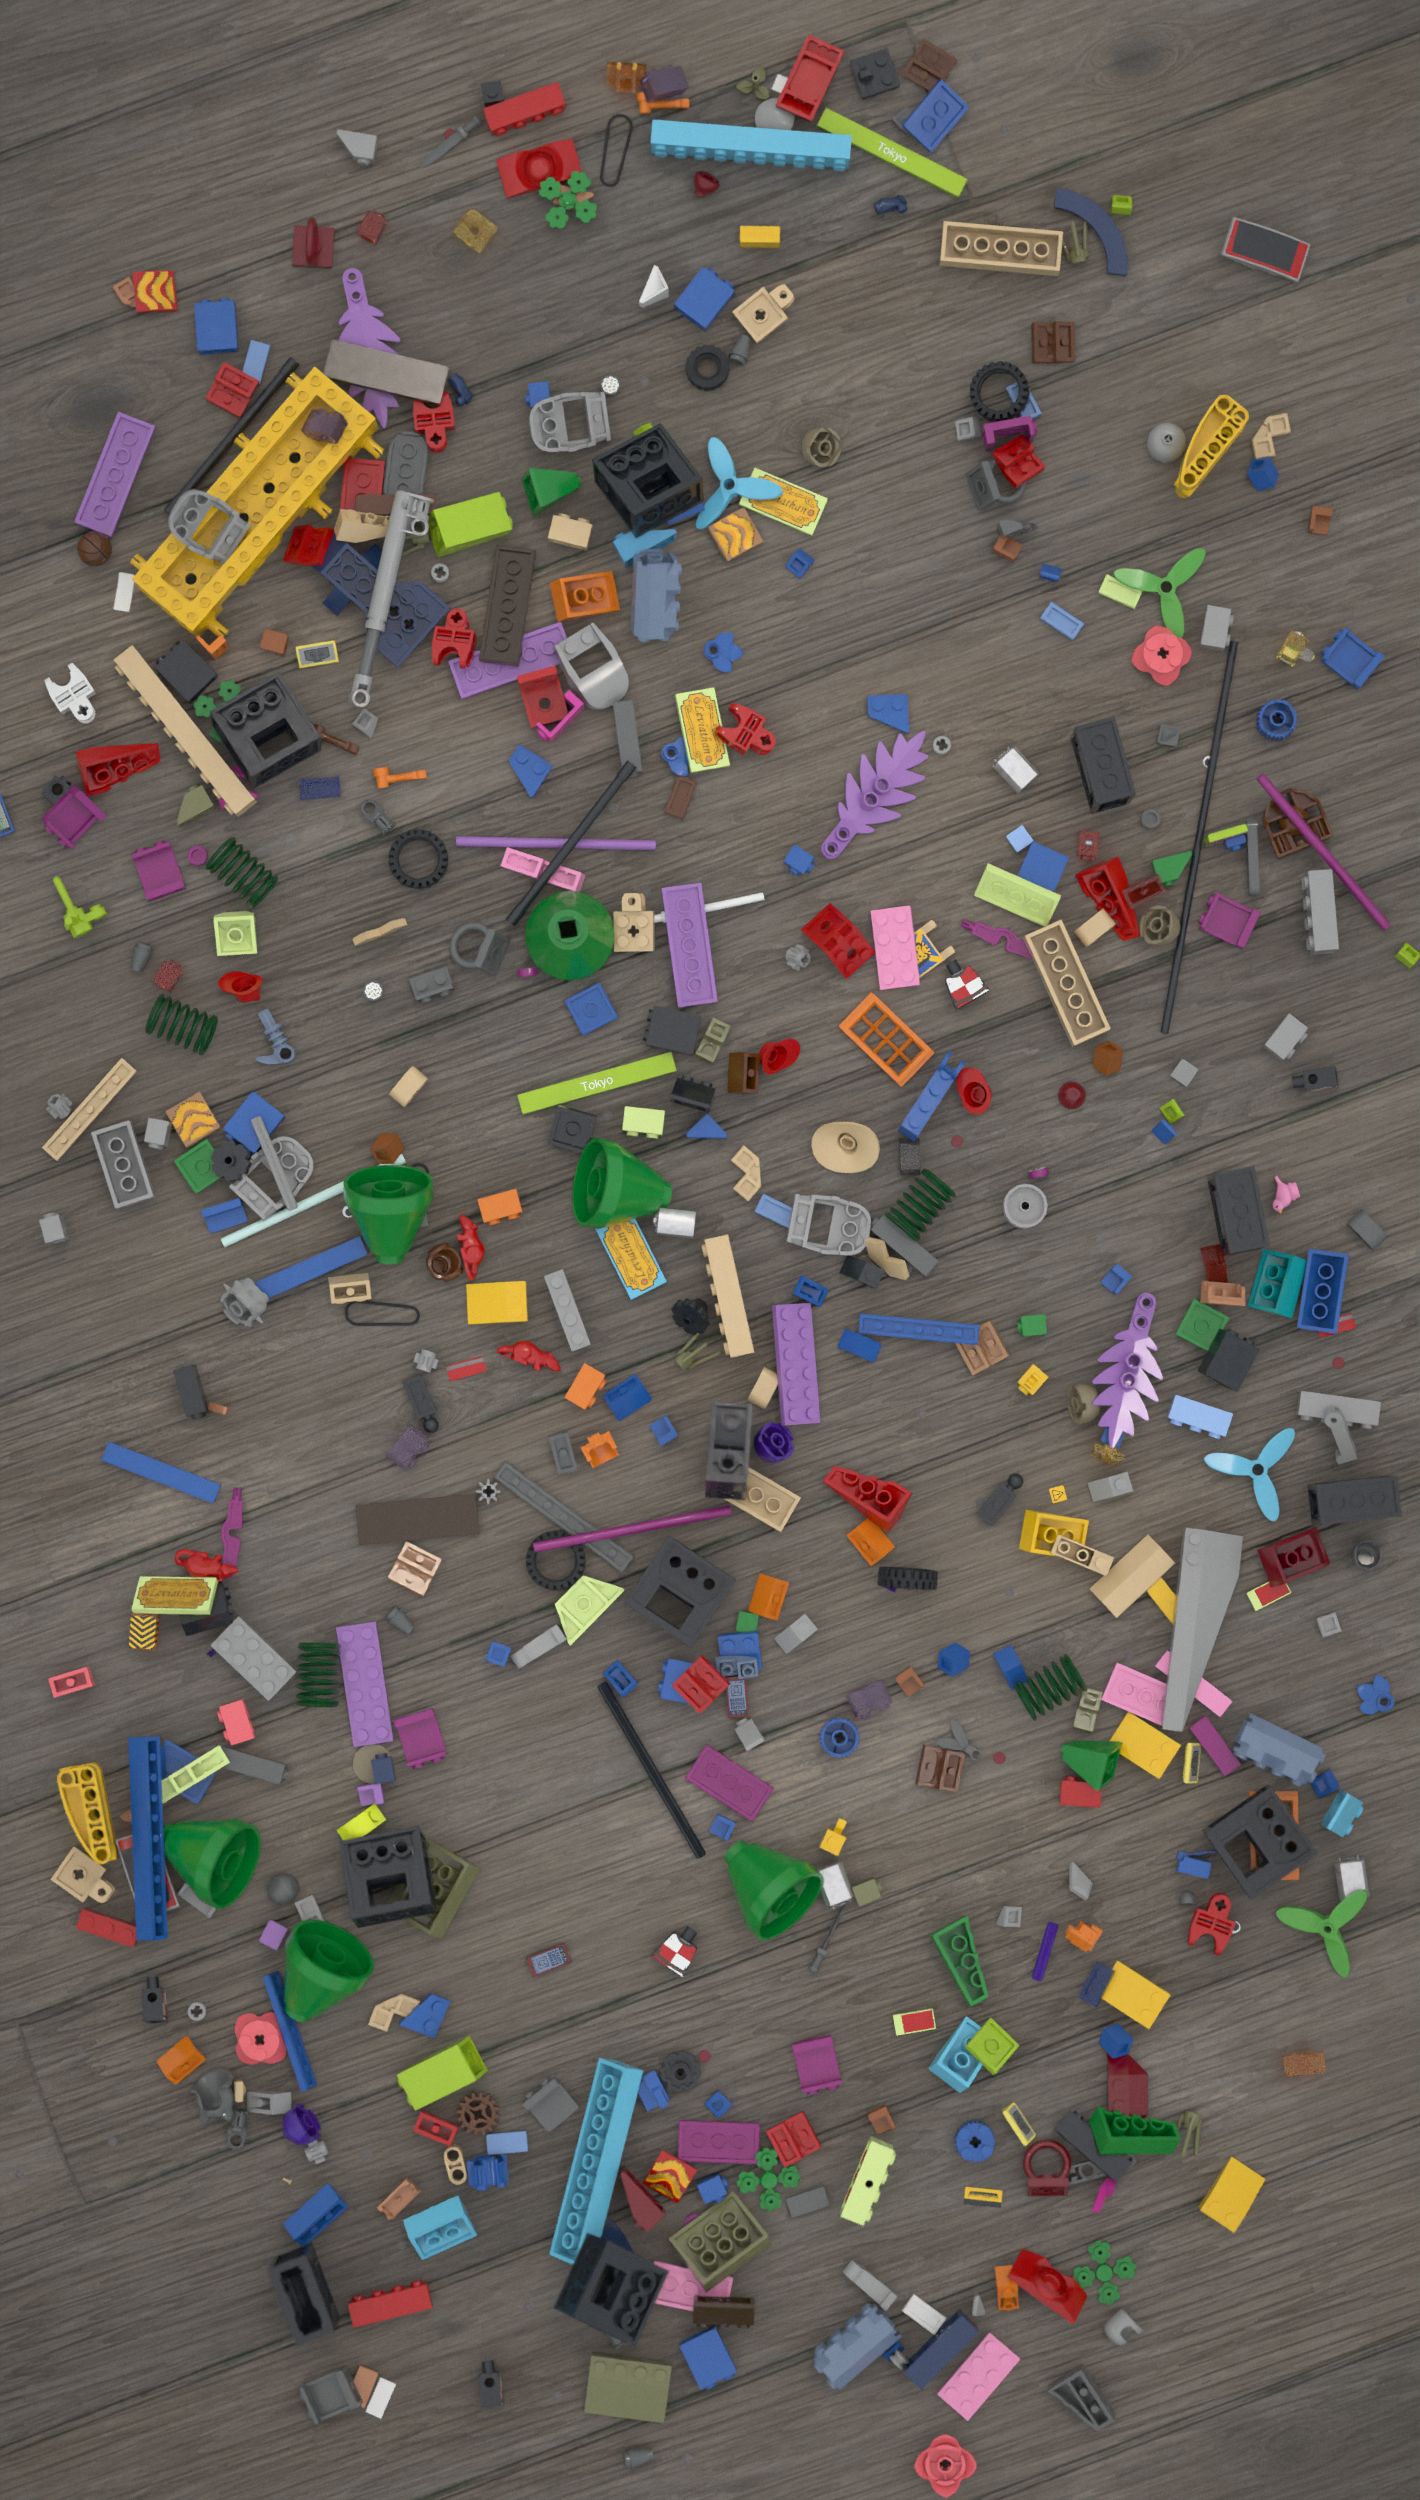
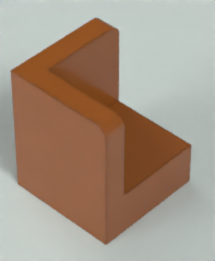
M1313 506L1310 511L1308 533L1327 535L1333 508Z
M1000 535L992 552L1014 563L1022 548V544L1009 537L1003 539L1002 535Z
M264 629L260 648L275 652L276 655L284 657L289 636Z
M1111 1041L1096 1046L1093 1067L1106 1076L1119 1071L1122 1064L1123 1049Z
M382 1133L370 1147V1150L377 1164H394L403 1152L404 1147L397 1133Z
M911 1666L894 1677L908 1697L925 1686Z
M886 2104L867 2112L877 2134H881L891 2128L892 2130L896 2129Z

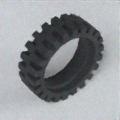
M1002 361L997 363L990 362L989 365L982 366V369L978 370L976 376L972 378V384H970L972 404L976 411L989 421L998 422L1014 419L1013 417H1018L1020 412L1024 411L1025 405L1029 401L1028 381L1023 372L1014 364ZM996 373H1006L1012 376L1019 386V395L1016 402L1010 408L1002 411L988 408L982 402L980 396L984 381Z
M413 829L402 833L401 836L396 838L389 851V865L394 877L403 885L413 889L429 888L438 883L444 876L448 865V853L444 843L434 833L422 829ZM414 840H424L432 844L438 855V863L434 872L420 879L406 875L399 864V855L402 848Z
M545 1532L534 1539L526 1554L528 1573L534 1582L545 1589H566L576 1583L584 1571L585 1553L581 1544L570 1546L576 1561L573 1571L566 1578L561 1580L547 1579L541 1575L537 1568V1552H534L533 1543L572 1536L566 1532Z
M879 1567L878 1586L917 1590L937 1589L938 1571Z

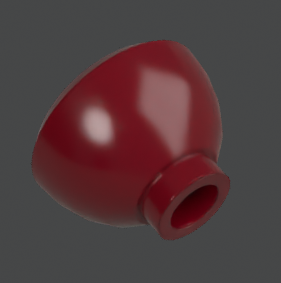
M705 171L695 172L693 181L696 188L695 194L705 198L706 195L714 193L720 187L719 180Z
M1067 1082L1060 1087L1058 1099L1063 1107L1077 1109L1085 1102L1086 1092L1079 1083Z

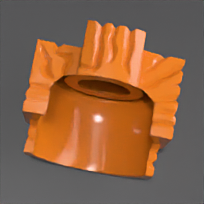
M609 1431L601 1435L598 1432L588 1437L589 1443L580 1447L592 1468L619 1456L616 1449L617 1446Z
M1080 1921L1077 1927L1069 1925L1064 1937L1069 1939L1073 1945L1087 1952L1092 1950L1103 1930L1092 1923L1089 1926Z

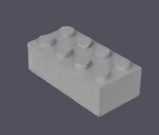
M1332 869L1308 871L1303 876V879H1301L1302 891L1305 890L1303 910H1307L1304 926L1305 930L1309 932V936L1306 938V948L1310 950V955L1335 953L1339 949L1333 872Z
M128 1120L91 1132L115 1209L119 1210L156 1198L132 1121Z
M238 1616L210 1645L268 1701L298 1672L286 1658L241 1616Z

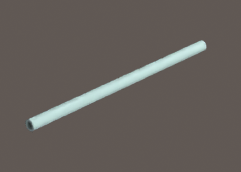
M400 1154L394 1164L379 1165H403L406 1161L403 1155ZM344 1181L298 1202V1207L294 1210L289 1211L285 1208L272 1214L264 1221L261 1219L221 1238L224 1247L343 1193Z

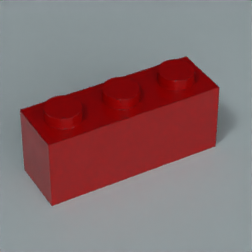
M86 1907L82 1909L76 1929L130 1947L136 1946L138 1940H136L135 1923Z

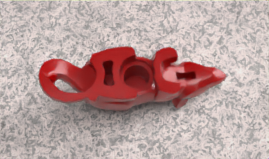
M461 1214L459 1222L463 1229V1234L457 1233L459 1243L463 1242V1247H460L468 1280H474L477 1275L478 1265L484 1259L485 1249L476 1232L478 1226L468 1217Z
M524 1340L512 1346H500L496 1352L526 1366L528 1363L533 1364L532 1368L541 1371L540 1366H546L556 1372L561 1371L558 1361L552 1352L545 1353L530 1341Z
M181 1549L176 1552L174 1557L176 1564L185 1567L187 1572L193 1577L214 1576L218 1578L219 1582H222L224 1578L231 1577L239 1571L235 1566L221 1564L219 1562L222 1560L221 1555H215L212 1559L208 1557L207 1552ZM181 1555H190L185 1560L180 1558Z

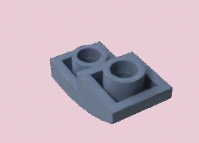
M739 1655L715 1657L716 1669L724 1677L738 1675V1679L758 1676L756 1657Z

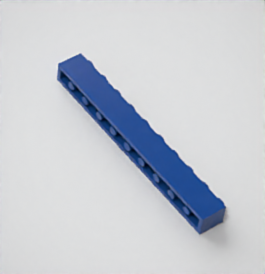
M160 1736L128 1737L136 1940L155 1941L168 1939Z

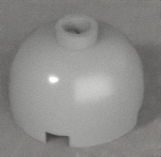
M1169 422L1155 426L1149 433L1146 442L1150 456L1164 464L1173 463L1178 460L1185 452L1187 445L1186 435L1183 430L1176 424Z

